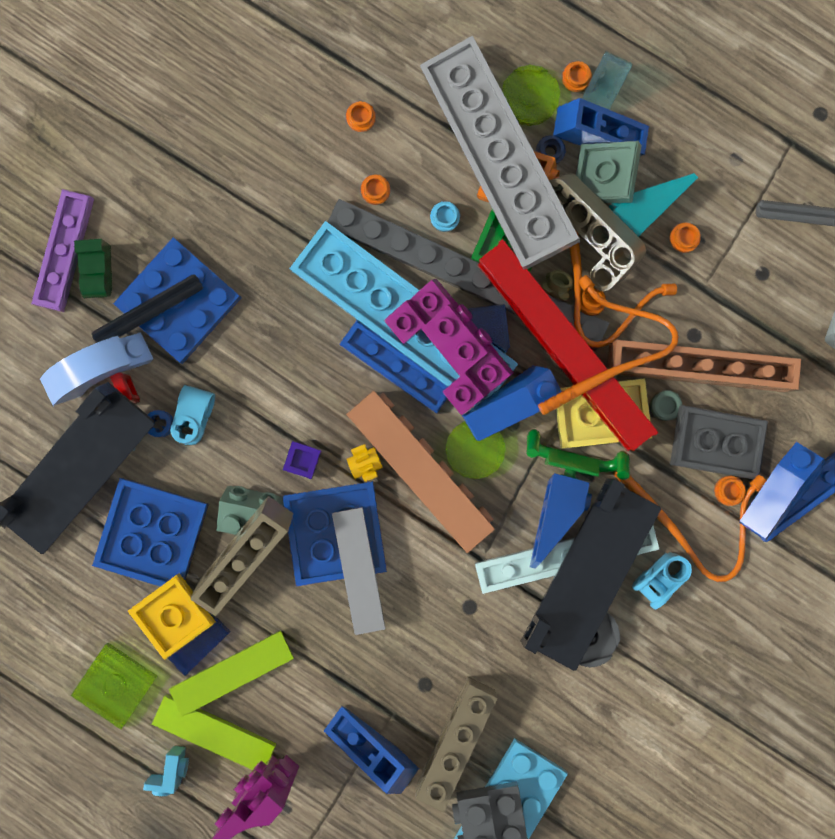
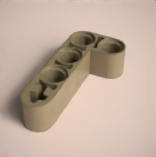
M568 173L554 178L549 182L574 229L602 256L601 260L591 270L589 278L595 284V289L608 291L623 281L643 260L646 254L645 244L576 175ZM581 205L587 209V217L582 213ZM602 226L606 227L609 231V238L603 234ZM624 248L630 251L631 259L625 256ZM605 269L611 273L612 280L605 275Z

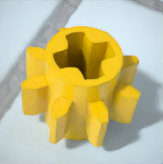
M363 444L351 449L353 456L346 458L354 479L362 477L364 482L377 478L378 474L376 471L383 468L375 447L367 450L366 445Z

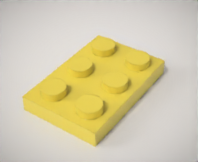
M645 378L618 381L650 421ZM564 387V388H560V389H561V391H565L567 388H570V387ZM582 395L556 409L561 449L619 442Z

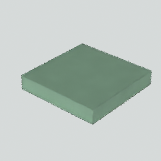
M639 141L581 144L576 176L604 203H632L642 145Z

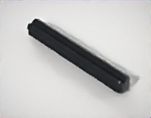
M195 274L190 275L96 329L91 334L95 343L111 337L123 336L201 291L203 285L200 279Z

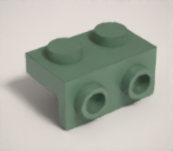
M227 486L219 501L216 531L236 535L268 496L284 506L283 497L270 492L263 493L249 490L242 486Z

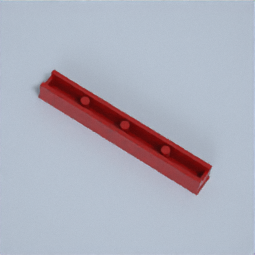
M503 239L499 241L497 246L479 259L480 263L477 266L573 385L608 370L527 269L523 270L517 256ZM614 377L582 394L583 398L626 451L630 449L634 451L650 437L659 433Z

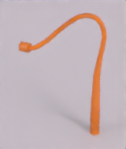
M580 243L569 247L574 272L575 329L590 347H604L614 342L636 315L630 314L622 325L604 341H592L585 336L580 323L582 288L578 281L582 277ZM675 283L662 284L661 287L647 294L634 309L641 310L646 303L660 293L663 296L676 295L677 285Z
M589 276L581 277L578 281L584 292H589L598 303L616 311L660 322L672 333V341L663 351L612 367L567 388L556 396L554 395L550 399L538 404L539 410L543 415H546L555 410V408L561 407L563 404L624 371L667 356L678 344L679 336L675 326L662 316L614 304L603 299L594 290L595 284Z
M617 470L613 473L616 478H618ZM631 475L626 480L618 478L628 490L658 505ZM757 475L750 482L751 487L746 491L741 504L740 519L747 511L751 495L755 491L759 492L767 481L763 476ZM661 509L657 519L677 539L703 575L716 582H726L738 574L745 556V526L740 524L739 554L734 569L727 575L717 576L709 572L702 565L683 534Z

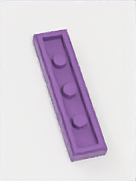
M62 189L31 304L60 312L65 311L78 262L74 241L84 240L94 198L91 196Z

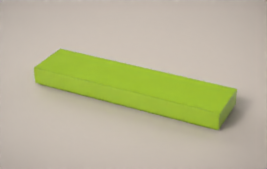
M280 630L171 686L168 690L183 717L294 659V656Z
M169 694L163 697L151 724L251 770L261 760L266 763L277 744L200 708L182 717L172 696Z

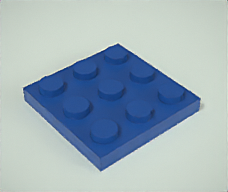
M173 237L113 304L123 313H126L190 275L195 274L203 285L201 291L139 326L179 363L183 364L242 297Z
M119 478L92 566L160 587L178 573L186 580L209 504L132 480Z
M373 481L283 496L284 507L294 513L288 535L296 586L344 579L332 513L363 507L375 574L387 572Z

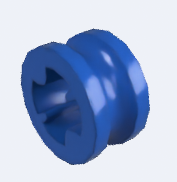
M154 410L148 414L155 422H157L155 419L157 416L160 419L166 420V426H162L163 431L160 432L158 428H152L148 434L154 437H166L171 434L173 417L168 412Z

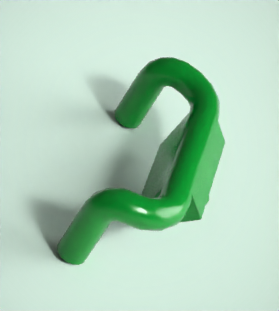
M536 429L530 430L527 434V456L531 458L537 456L546 458L545 465L565 469L563 476L578 479L576 474L582 473L599 477V472H613L616 470L617 477L621 480H626L630 476V456L626 451L618 452L612 460H601L540 444V432Z

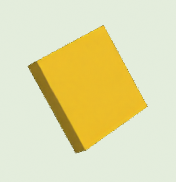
M180 573L128 610L129 614L164 660L216 622L207 610L190 600L193 591Z

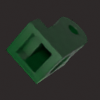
M103 239L75 240L74 248L75 253L78 254L79 287L82 297L84 299L110 297L112 293L111 245Z

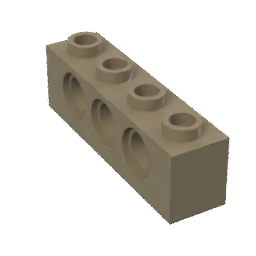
M268 496L202 575L190 600L216 616L288 532L294 513Z
M467 676L415 786L416 800L444 813L498 699L495 689Z

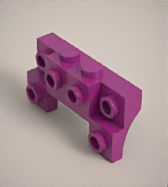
M436 278L428 282L410 300H406L384 321L403 344L407 343L421 330L426 334L460 376L442 392L457 411L463 415L514 372L491 345L492 339L489 334L482 328L478 329L471 321L473 316L464 305H458Z
M272 755L266 763L261 760L248 776L246 774L233 789L237 792L232 801L235 808L231 810L227 807L214 824L218 829L212 839H231L246 829L257 826L260 828L269 826L285 806L299 765L287 755L279 760Z

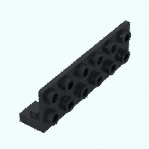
M109 382L94 388L75 411L79 414L75 421L15 493L0 502V527L11 529L40 554L47 552L155 425V421Z
M606 478L520 640L525 649L534 654L538 651L573 671L577 670L661 511L660 506L624 488L625 485L615 479Z

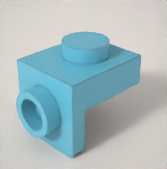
M173 746L166 754L164 775H150L144 783L143 790L152 791V794L155 796L174 794L181 784L182 777L185 778L187 774L189 759L185 758L186 747Z

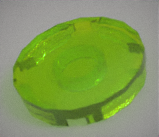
M526 65L518 67L503 83L502 92L518 123L521 125L534 126L542 124L551 118L557 109L560 98L558 82L554 76L552 77L551 74L547 73L548 70L541 66Z
M465 421L452 430L447 438L445 447L447 461L453 470L461 476L471 479L485 478L496 472L504 460L506 450L504 438L500 432L477 441Z

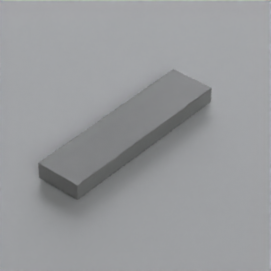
M363 507L334 512L332 517L354 633L359 635L385 630L386 627Z

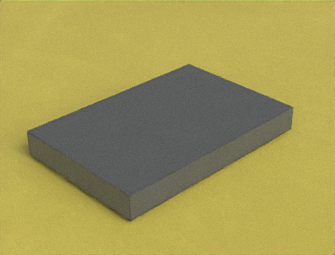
M681 405L678 409L670 465L754 479L757 475H760L768 421Z

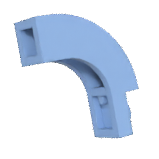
M141 332L123 338L115 336L83 348L62 359L49 368L40 380L54 406L81 397L91 386L111 375L149 364L153 357Z

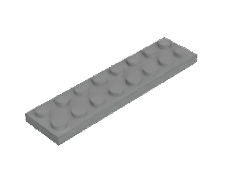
M471 36L422 63L420 67L523 270L529 269L579 243V237L474 37Z

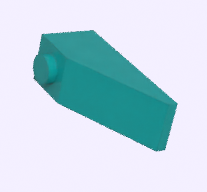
M693 173L634 192L632 203H612L609 208L639 237L698 176Z

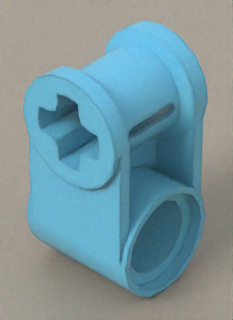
M187 385L183 386L178 397L177 409L170 430L175 441L185 445H195L201 441L208 418L213 410L215 393ZM183 427L193 429L192 435L182 433Z
M665 553L634 581L632 588L635 591L639 590L651 602L650 606L656 610L663 606L673 593L690 578L692 573L691 564L677 553ZM678 560L681 565L679 572L675 575H670L668 572L670 563ZM649 585H651L656 590V593L652 591Z

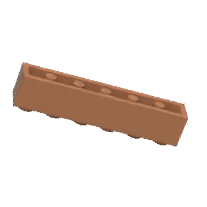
M615 340L609 344L607 369L656 354L666 349L669 345ZM676 346L667 356L634 367L618 375L789 392L799 390L801 359Z
M372 391L346 415L465 552H470L495 530L490 524L494 518L483 506L477 509L470 500L474 496L463 483L457 486L450 477L454 475L453 471L443 460L438 464L432 458L431 454L434 450L423 437L418 441L411 434L414 427L404 415L397 418L391 411L395 406L383 392L378 396L375 391Z

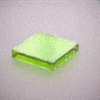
M107 643L71 696L119 729H122L158 676L110 643Z

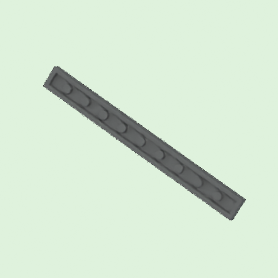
M338 199L328 223L348 238L517 315L477 266L478 262ZM548 295L575 328L574 306ZM580 311V323L585 336L592 341H602L609 322L596 316L586 315ZM590 347L593 351H596L598 349L596 347Z

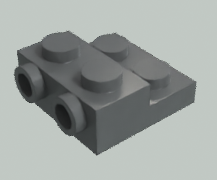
M517 781L456 792L458 803L452 804L455 824L461 823L463 835L457 836L458 839H528Z

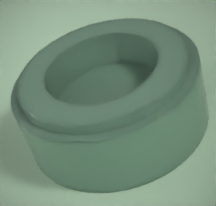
M661 391L651 399L650 410L654 417L659 420H673L678 415V409L682 405V400L673 391Z

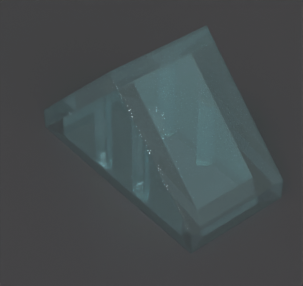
M605 51L582 99L610 110L633 64Z

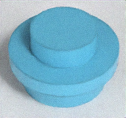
M440 202L433 207L430 220L437 230L449 232L457 227L460 220V212L453 203Z

